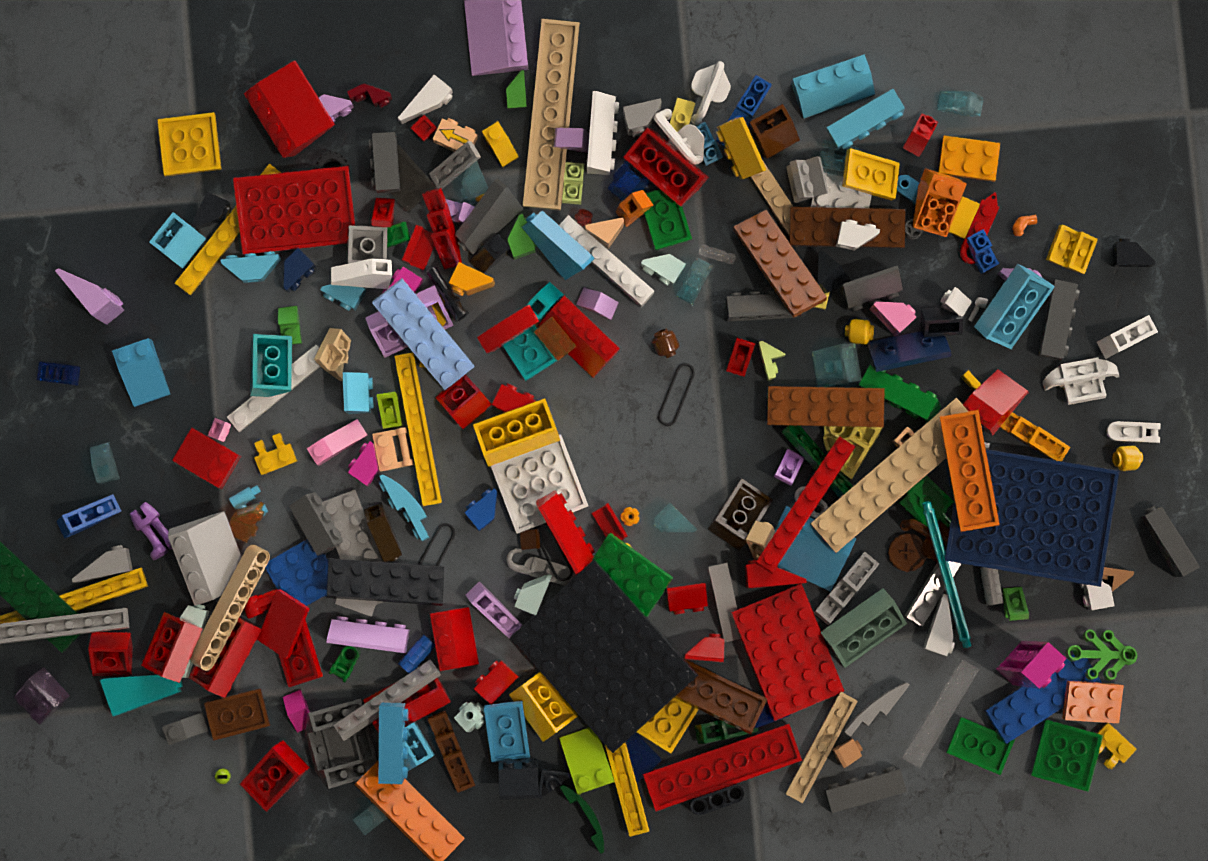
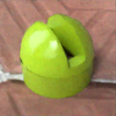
M222 768L215 773V780L219 784H226L231 779V773L227 769ZM218 775H227V779L218 778Z

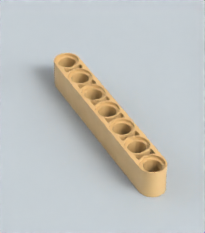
M250 545L245 550L193 650V655L190 658L191 663L202 670H210L218 659L269 562L270 555L268 551L257 545Z

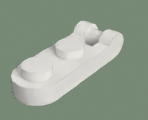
M1117 421L1109 424L1106 430L1107 436L1113 441L1160 443V437H1158L1160 423ZM1146 429H1151L1150 436H1146Z

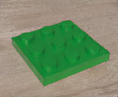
M1046 720L1031 776L1089 792L1104 735Z

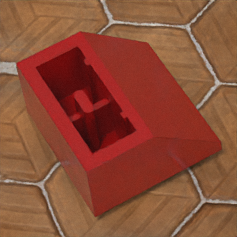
M503 660L500 662L495 661L488 668L490 673L486 677L481 675L474 683L476 685L474 690L490 704H493L519 677Z

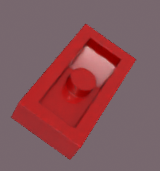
M376 198L372 215V226L391 227L393 225L395 199Z
M737 338L726 371L745 377L755 343Z

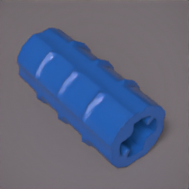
M423 634L406 655H403L404 657L398 664L405 671L411 673L431 653L435 643Z

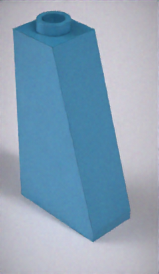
M541 211L538 214L533 212L525 219L527 223L522 228L564 280L582 271L595 259L545 212Z

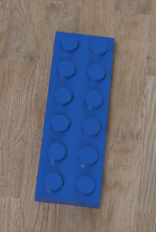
M1081 658L1075 662L1066 659L1063 662L1065 664L1063 669L1058 673L1054 672L1050 677L1052 680L1045 688L1037 689L1022 686L984 710L1004 744L1009 743L1064 707L1067 680L1102 683L1099 677L1094 680L1086 678V670L1092 668L1087 658ZM1090 671V676L1094 677V673Z

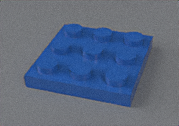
M308 539L271 559L265 567L277 590H283L306 606L326 596L328 559L325 554L317 556Z

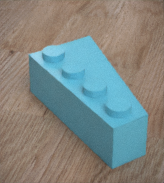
M891 89L828 126L826 130L837 149L843 148L845 150L853 145V141L857 139L862 140L869 136L871 131L879 130L886 126V123L903 116L905 107L895 90Z

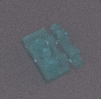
M832 139L831 141L823 140L822 147L829 149L828 152L821 151L820 153L824 173L843 177L846 153L845 156L834 154L835 150L846 152L851 148L860 151L861 148L852 145L845 150L843 148L837 149Z

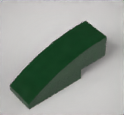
M722 720L694 725L698 744H706L748 734ZM757 723L752 733L759 732Z

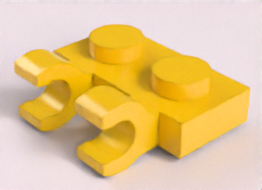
M281 433L272 436L277 446V449L267 452L263 440L254 443L259 453V456L254 458L261 475L297 462L292 445H285Z
M1106 723L1097 732V734L1104 735L1099 754L1104 747L1112 753L1103 763L1108 769H1112L1118 761L1125 763L1137 750L1109 723Z

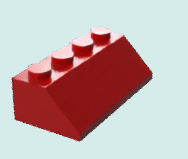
M647 128L624 156L629 163L679 206L686 203L709 178L652 128Z
M565 295L538 325L592 378L620 351V348Z
M555 490L537 500L536 504L571 567L577 574L592 561L595 550L590 542L586 544L583 539L586 535L581 526L577 527L575 525L576 517L572 510L567 511L564 505L567 501L563 494H558Z
M239 617L214 666L210 670L205 671L195 665L188 678L206 690L225 698L262 629Z
M439 677L401 702L405 703V709H408V721H405V727L451 702ZM388 686V687H386V688H384V689L378 691L377 693H375V694H373V695H371V696L365 698V699L363 700V701H364V704L367 703L368 701H370L371 699H373L374 697H376L377 695H379L381 692H383L384 690H386V689L389 688L390 686ZM377 718L372 723L379 733V718Z

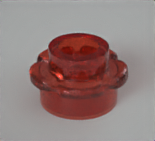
M580 209L574 217L579 225L585 226L592 223L593 214L586 209Z

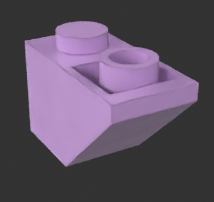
M325 94L319 97L333 122L339 116L344 117L352 112L351 109L354 108L350 100Z

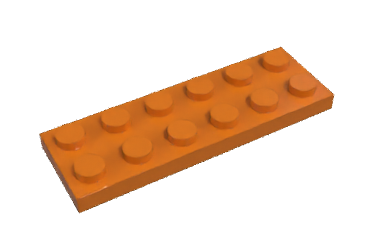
M975 410L940 416L960 532L1000 525L979 411Z
M378 760L355 785L431 861H444L465 838L405 778L402 784H378Z

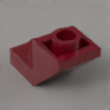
M367 84L359 85L347 91L352 102H360L369 94L375 107H384L392 100L390 92Z

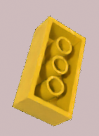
M546 399L473 424L488 467L561 441Z

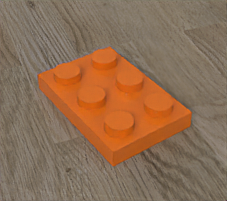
M1067 680L1062 719L1119 723L1124 685Z

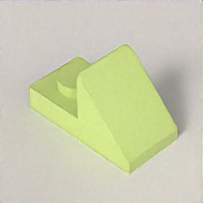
M764 341L758 342V347L767 381L775 379L778 368L776 362L772 363V360L784 357L786 354Z

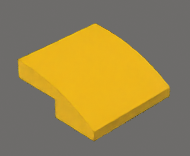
M1063 224L1059 225L1046 260L1074 272L1085 274L1098 239L1084 232L1075 231Z

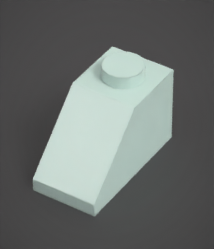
M544 575L524 583L522 589L518 588L514 599L517 600L514 607L536 615L552 575Z

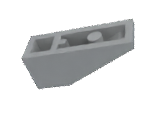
M123 545L111 547L112 551L105 552L72 578V582L79 583L132 571L129 548H123Z

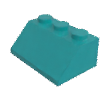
M253 334L251 341L250 396L272 397L291 392L292 336Z

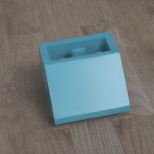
M173 212L149 243L183 269L206 238Z
M416 722L405 727L408 728V740H405V747H408V758L404 759V767H408V771L435 755Z

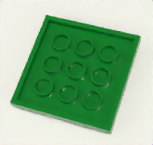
M612 533L608 534L592 559L599 563L646 617L649 616L673 579L671 575Z

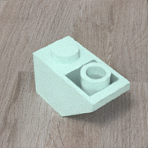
M671 254L644 259L641 262L644 272L651 276L653 274L660 277L658 280L667 286L669 284L674 285L686 265Z

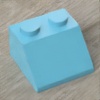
M343 372L344 411L347 414L371 413V408H374V398L370 397V389H373V378H369L368 373Z

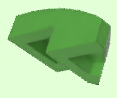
M524 69L519 71L506 88L508 108L527 107Z

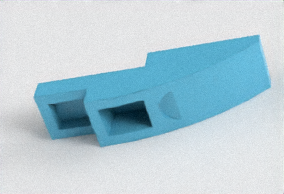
M383 474L380 475L381 481H379V485L383 492H388L390 498L387 500L392 509L396 508L397 511L405 508L406 511L403 514L408 522L412 521L415 527L412 531L416 539L421 538L422 541L429 539L430 537L421 522L427 518V515L417 500L400 484Z

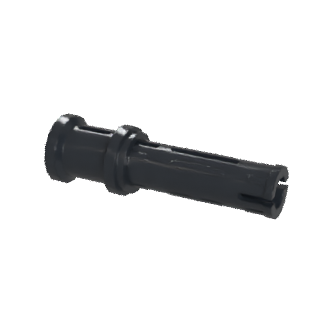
M438 268L430 269L426 274L444 299L445 308L449 309L454 316V322L461 321L468 316L469 311L464 309L460 303L461 299L453 294Z

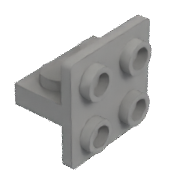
M819 156L807 160H794L786 167L795 203L828 193L823 166Z

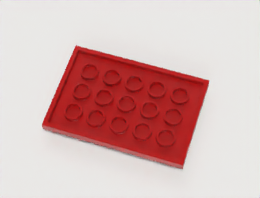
M348 166L233 178L243 254L346 244L349 226H356Z
M802 584L730 612L763 696L767 698L766 703L773 721L845 691L824 638L820 633V628Z

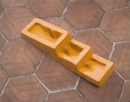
M1013 412L1000 427L1010 435L1055 461L1062 462L1070 449L1068 445L1047 431Z

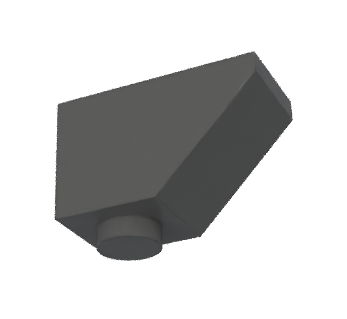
M203 713L162 727L168 745L209 731Z

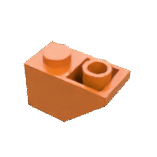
M640 190L630 194L618 205L616 214L619 218L624 219V225L628 227L649 210L653 203L646 193Z

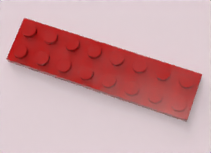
M786 724L644 773L643 776L655 811H659L802 761L790 724Z

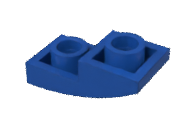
M984 229L966 238L971 254L981 274L999 264L990 248L993 245Z

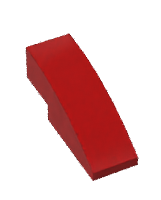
M527 305L477 338L488 354L508 341L513 340L539 322L531 306Z

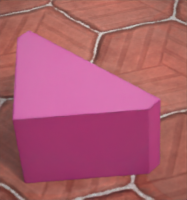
M298 690L283 697L287 715L297 733L306 729L307 713H310L302 691Z

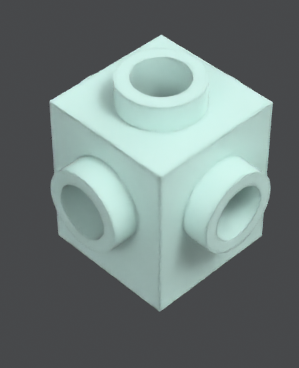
M466 702L459 708L460 712L454 717L466 732H472L475 728L479 729L485 723L484 707L479 702Z

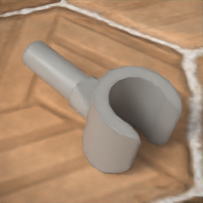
M982 297L976 299L974 310L968 319L969 321H973L979 307L986 308L988 299Z

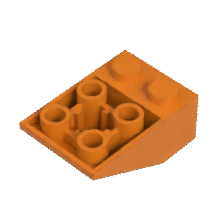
M925 168L918 185L913 228L947 237L967 183L958 178Z

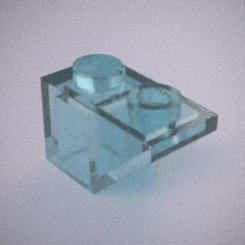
M940 91L937 110L962 116H980L984 98L971 91Z
M696 257L676 296L693 305L713 265Z
M107 442L90 447L91 464L96 482L104 484L120 479L110 443Z

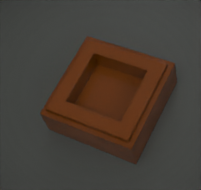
M539 529L525 530L520 533L522 550L541 548Z

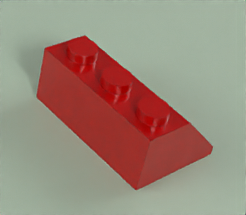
M470 608L431 613L439 670L444 671L478 665L479 661Z
M164 612L141 666L161 677L180 683L185 674L187 664L193 655L196 643L200 638L202 628Z

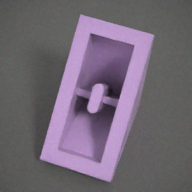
M555 128L554 147L588 153L590 133L583 128Z
M583 288L576 305L611 320L619 302L601 292Z

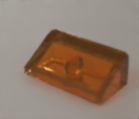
M553 317L534 331L557 360L563 358L576 347Z

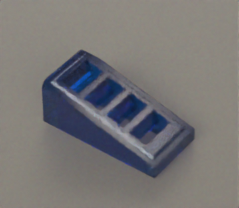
M39 361L38 381L78 385L80 367ZM47 366H48V367H49L48 378H45V376H46V368H47ZM55 367H56V375H55V379H53L54 369H55ZM62 369H64L63 380H61Z

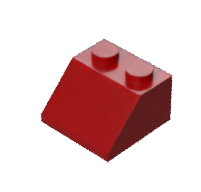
M466 374L435 397L462 429L471 424L474 419L492 405Z
M706 583L666 588L669 612L673 611V615L684 614V609H692L693 612L704 611V607L708 606Z
M92 633L88 647L92 675L131 676L133 651L131 633Z

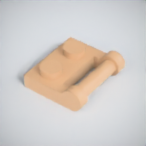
M406 427L372 434L380 472L414 465L413 459H410ZM393 436L399 437L403 458L401 462L397 460Z

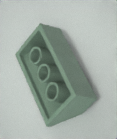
M882 588L820 633L840 663L846 668L905 626L907 622L895 601Z

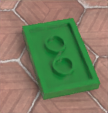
M661 189L646 193L653 203V206L644 215L655 251L692 240L683 207L679 206Z
M960 717L946 753L1001 775L1015 739L1004 744L998 732Z

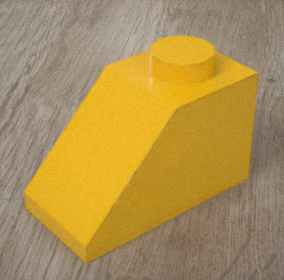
M499 122L482 131L483 137L502 167L519 158Z

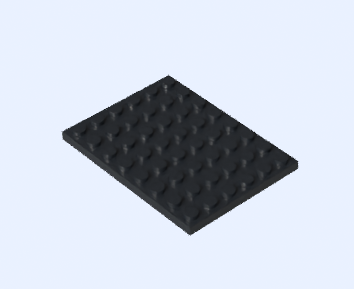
M595 559L510 637L612 753L698 676L693 668Z

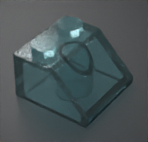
M855 343L840 344L812 352L818 387H835L862 380Z

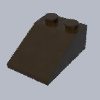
M741 478L713 519L708 530L737 550H740L747 543L746 538L755 521H761L773 499Z

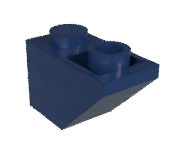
M299 248L284 261V289L288 293L291 290L293 292L297 290L301 285L300 282L305 277L308 279L315 272V264Z

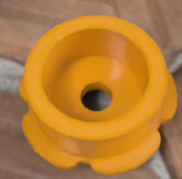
M631 507L624 509V512L621 513V520L624 521L625 525L632 526L639 522L638 510Z

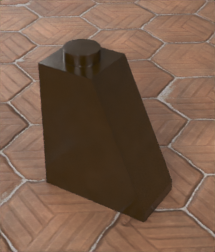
M382 502L364 509L367 525L384 562L397 560L399 556H402L401 548Z

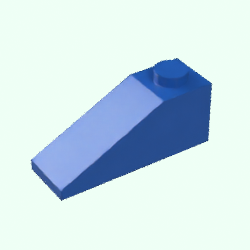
M112 494L62 515L56 522L64 538H67L120 513L121 509Z

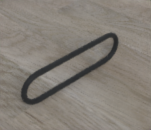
M683 363L676 369L660 409L659 421L665 426H671L677 421L693 381L695 370L688 363ZM688 366L692 370V375L676 416L671 423H665L661 415L681 367Z
M443 523L437 528L418 565L422 564L439 530L443 526H448L452 529V536L436 566L440 565L455 536V529L451 524Z
M555 539V541H556V543H557V545H558V547H559V549H560V551H561V554H562V556H563V558H564V560H565V562H566V564H567V566H568V568H569V570H570V574H569V576H568L567 578H560V577L557 575V573H556V571H555V569H554V567H553V565H552V563H551V561H550V559H549V557H548V555H547V553H546V551H545V549H544V547H543V545H542V543H541V541H540V547H541V549H542V551H543V553H544V555H545V557H546V559H547V561H548V563H549V565H550V568H551V570H552L554 576H555L558 580H560V581H567V580H569V579L572 577L573 571H572V568H571V565H570L569 561L567 560V558H566L565 554L563 553L561 547L559 546L557 540Z

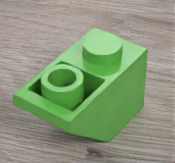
M523 214L519 215L507 239L514 260L536 253L535 247L537 245L522 228L527 223Z

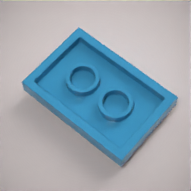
M523 701L484 705L491 762L504 759L529 758L530 751Z

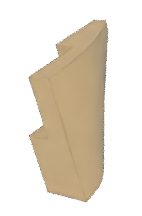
M329 328L314 358L325 371L340 381H343L344 363L348 364V351L351 340L342 329Z

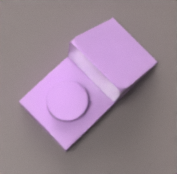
M446 199L452 221L463 224L475 208V206L466 202L462 204Z

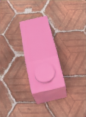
M357 419L308 447L307 450L315 463L320 466L368 435Z

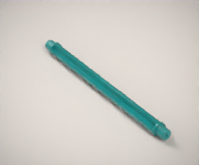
M927 501L922 503L923 514L925 515L959 634V640L962 642L963 648H968L972 646L970 642L971 636L969 635L949 562L945 561L946 551L935 516V510L932 508L931 502Z

